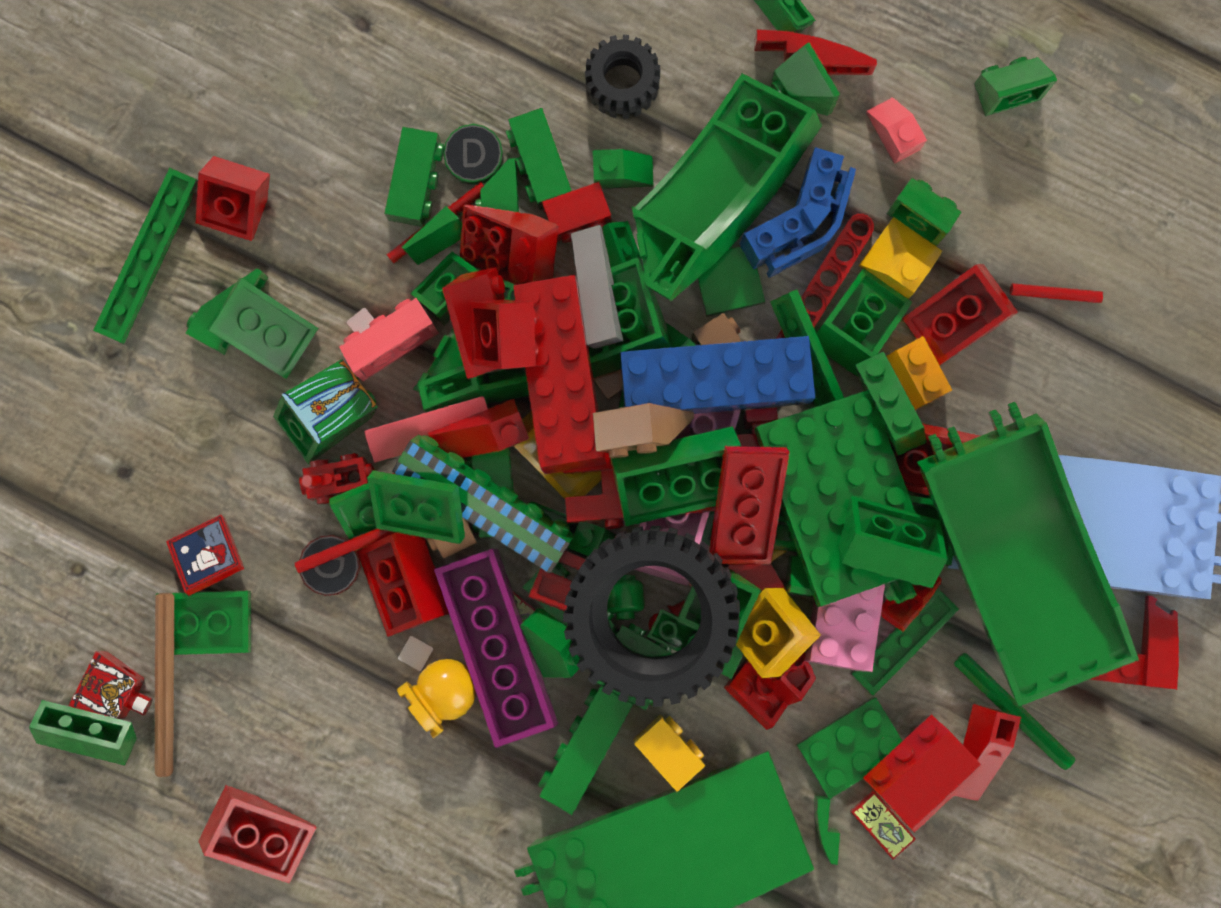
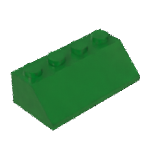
M733 426L672 440L668 445L656 446L657 451L653 453L640 454L637 453V450L628 451L627 457L610 458L625 525L630 526L716 506L724 447L741 446Z

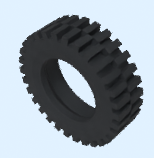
M643 526L636 527L631 533H626L625 530L618 533L614 539L611 540L609 538L604 541L598 549H595L578 570L572 580L570 591L566 596L564 604L567 605V608L563 613V622L568 624L564 631L565 639H571L572 641L569 647L571 656L578 655L580 658L577 663L580 671L583 672L588 669L591 672L588 680L593 685L599 680L604 683L602 692L609 696L614 689L620 692L618 700L626 703L629 696L635 697V705L645 706L646 699L653 700V707L663 706L664 699L669 698L671 705L680 703L682 695L686 694L688 699L697 695L699 687H702L703 690L711 685L712 678L714 676L718 678L723 672L725 662H729L738 635L740 602L737 600V587L735 583L732 584L731 582L732 574L728 567L723 568L721 557L717 553L712 555L709 552L710 546L702 541L699 545L693 541L695 536L686 533L685 537L678 535V529L670 527L668 532L660 531L661 526H651L650 530L644 531ZM644 566L669 568L686 578L695 589L701 605V622L694 638L681 650L661 657L644 656L624 646L612 631L607 614L609 595L617 581L634 569Z

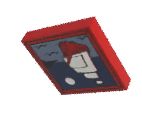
M223 515L208 520L166 541L183 590L188 596L245 569Z

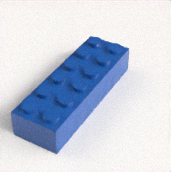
M809 336L626 351L620 354L624 407L652 403L700 414L811 404L815 399Z

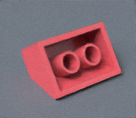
M417 298L412 301L406 299L400 302L395 307V312L387 317L381 315L369 323L370 327L362 333H359V331L353 332L343 340L344 344L339 346L350 369L359 379L365 381L439 334Z

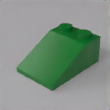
M863 268L816 333L825 354L858 377L855 364L871 358L880 352L913 302Z

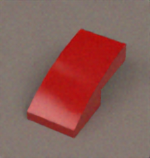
M938 576L932 588L913 585L917 595L900 604H897L894 600L890 602L887 599L882 604L881 617L903 632L931 599L941 584L942 578Z

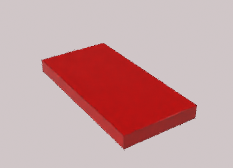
M724 447L709 549L712 555L717 553L721 557V564H771L790 453L787 447Z

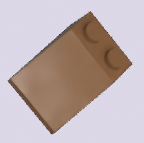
M647 403L593 413L596 451L609 453V458L627 457L628 451L637 450V453L640 454L656 452V446L668 445L694 419V412Z

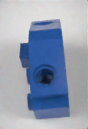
M815 147L808 159L795 207L744 233L739 245L753 269L766 264L768 267L766 274L768 278H771L822 251L841 226L856 168L850 167L848 172L840 170L844 158L843 155ZM834 181L839 182L835 197L832 199L833 196H830L833 183ZM829 212H834L827 233L820 239L804 246L803 244L806 243L809 236L825 220ZM788 248L791 249V253H789L786 256L785 254H782L776 258L774 257L776 254Z

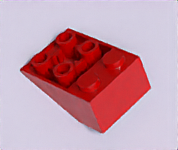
M465 204L463 205L460 257L482 270L496 267L498 275L516 285L553 279L559 225L533 214Z

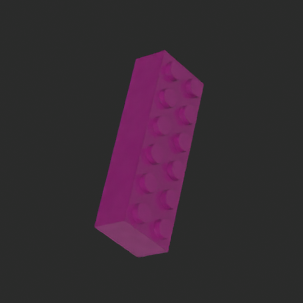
M492 548L434 569L495 748L558 725L559 723L542 674L521 630L520 625L523 623V619L499 550Z

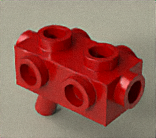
M358 453L340 456V461L329 463L328 459L310 462V467L302 469L303 477L299 478L300 489L303 495H307V499L317 500V505L328 504L330 498L368 483L367 477L372 471H375L372 463L367 464V460L364 457H358ZM357 471L360 475L359 480L351 482L349 475Z

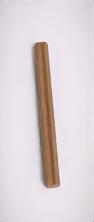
M159 593L155 597V775L157 777H168L173 773L174 595L171 593Z

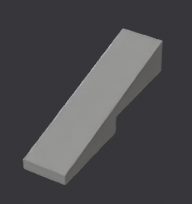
M598 225L571 233L587 345L596 349L622 342L623 337L611 286L614 285L602 227Z

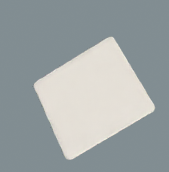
M410 636L398 659L421 671L433 648Z

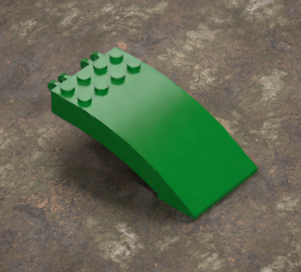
M1012 402L1007 406L1013 423L1003 426L1001 415L996 409L989 412L994 431L964 443L961 442L954 426L947 429V435L953 447L945 451L942 450L941 441L936 434L928 436L934 455L918 461L917 464L975 609L1019 707L1138 661L1139 658L1120 605L1117 603L1079 512L1048 424L1037 413L1023 419L1017 404Z
M766 751L687 782L678 792L672 788L595 819L537 839L527 847L532 862L518 867L514 872L516 877H524L532 872H536L539 881L526 884L521 888L522 894L526 896L543 890L549 908H734L811 872L815 868L770 752Z

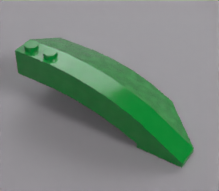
M741 73L708 124L689 149L655 188L635 207H632L633 217L636 221L638 233L636 235L640 257L643 262V276L646 287L672 301L723 256L770 202L821 129L822 124L814 109Z
M640 256L611 267L614 285L611 286L623 341L596 349L588 346L593 378L620 370L621 352L673 348L655 293L645 285L643 262ZM453 328L448 336L444 335L433 354L435 359L427 373L423 372L418 381L423 410L426 412L484 396L486 404L529 396L525 367L495 369L467 379Z

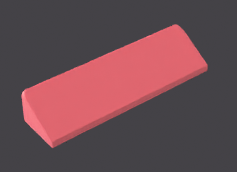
M482 396L365 430V437L374 463L401 456L409 441L418 434L420 436H428V433L485 411L488 408L485 398Z

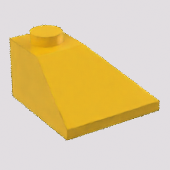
M893 217L861 261L859 267L866 269L909 299L930 272L941 255L942 250Z

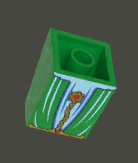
M343 359L283 393L273 415V418L307 464L315 461L370 420L378 408L374 395L369 390L363 388L358 381L359 378L346 365Z

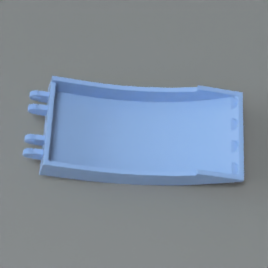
M1059 455L1079 512L1111 588L1189 599H1211L1212 583L1221 584V575L1213 574L1214 565L1221 566V557L1215 556L1217 523H1221V513L1218 514L1219 504L1221 505V476L1135 463ZM953 555L952 565L948 566V568L959 570Z

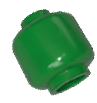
M624 575L611 590L607 611L616 614V620L635 619V613H639L645 608L644 585L641 581L636 580L635 575Z

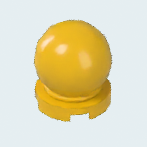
M441 659L429 664L420 673L417 685L412 686L406 681L397 688L399 696L401 698L405 696L411 704L408 707L409 711L426 732L430 731L432 738H435L444 731L441 725L442 720H455L465 715L473 705L477 695L468 667L464 663L453 659Z

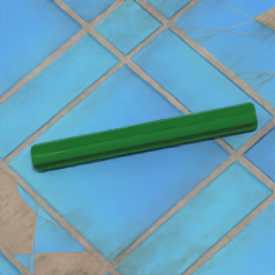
M962 653L958 656L954 665L1001 711L1021 717L1019 728L1061 769L1067 770L1074 764L1075 757L1022 706L1018 707L1015 699L967 653Z

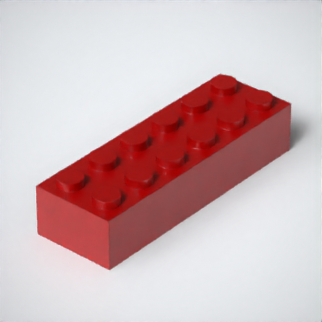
M575 275L513 285L515 300L534 302V309L537 314V321L534 326L535 341L538 345L536 366L525 367L541 470L544 474H551L606 464L605 452L596 451L593 413L598 412L589 348L586 342L579 286Z

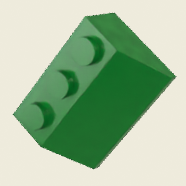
M851 496L839 543L841 563L855 569L861 568L875 572L884 577L908 581L913 585L932 588L948 560L941 521Z

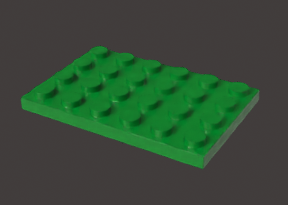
M868 390L755 427L754 431L760 447H787L790 452L781 507L817 607H822L897 580V578L884 577L875 572L861 568L855 569L841 563L839 543L851 496L915 513L884 425Z

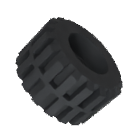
M623 34V39L617 40L616 35L610 36V42L606 43L605 40L599 42V49L593 48L590 52V59L586 61L585 80L587 94L590 95V100L594 106L599 105L600 112L605 114L606 111H609L610 117L616 118L617 114H623V119H628L629 113H634L635 117L640 115L641 109L647 110L651 107V101H655L658 94L661 72L660 65H658V57L656 53H651L652 47L648 43L642 46V39L638 37L631 41L629 40V35ZM626 65L635 69L641 78L631 88L617 89L606 81L605 75L613 67Z

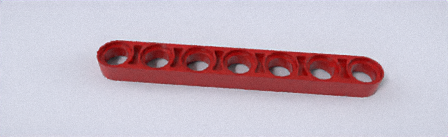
M856 214L848 220L801 297L804 306L805 299L809 296L818 297L821 301V308L816 312H811L806 308L813 327L818 323L873 233L874 223L868 215ZM855 221L864 222L868 228L867 234L864 236L855 235L851 230L852 223ZM840 246L849 247L852 251V258L848 261L839 260L836 256V249ZM822 272H833L837 277L836 284L825 286L820 280ZM782 329L776 339L785 338Z

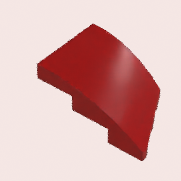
M805 652L780 677L761 678L746 658L736 670L732 679L730 678L723 688L757 722L768 730L775 726L788 705L802 701L815 682L816 676L811 665L805 662Z

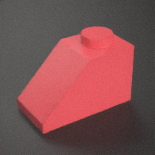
M893 97L866 111L894 164L920 151L926 143L927 139L914 115Z

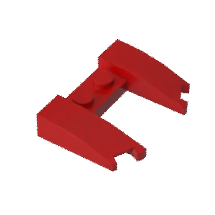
M1146 596L1141 654H1137L1139 660L1089 680L1177 690L1179 670L1178 612L1171 610L1170 613H1167L1155 605L1157 601L1155 597Z

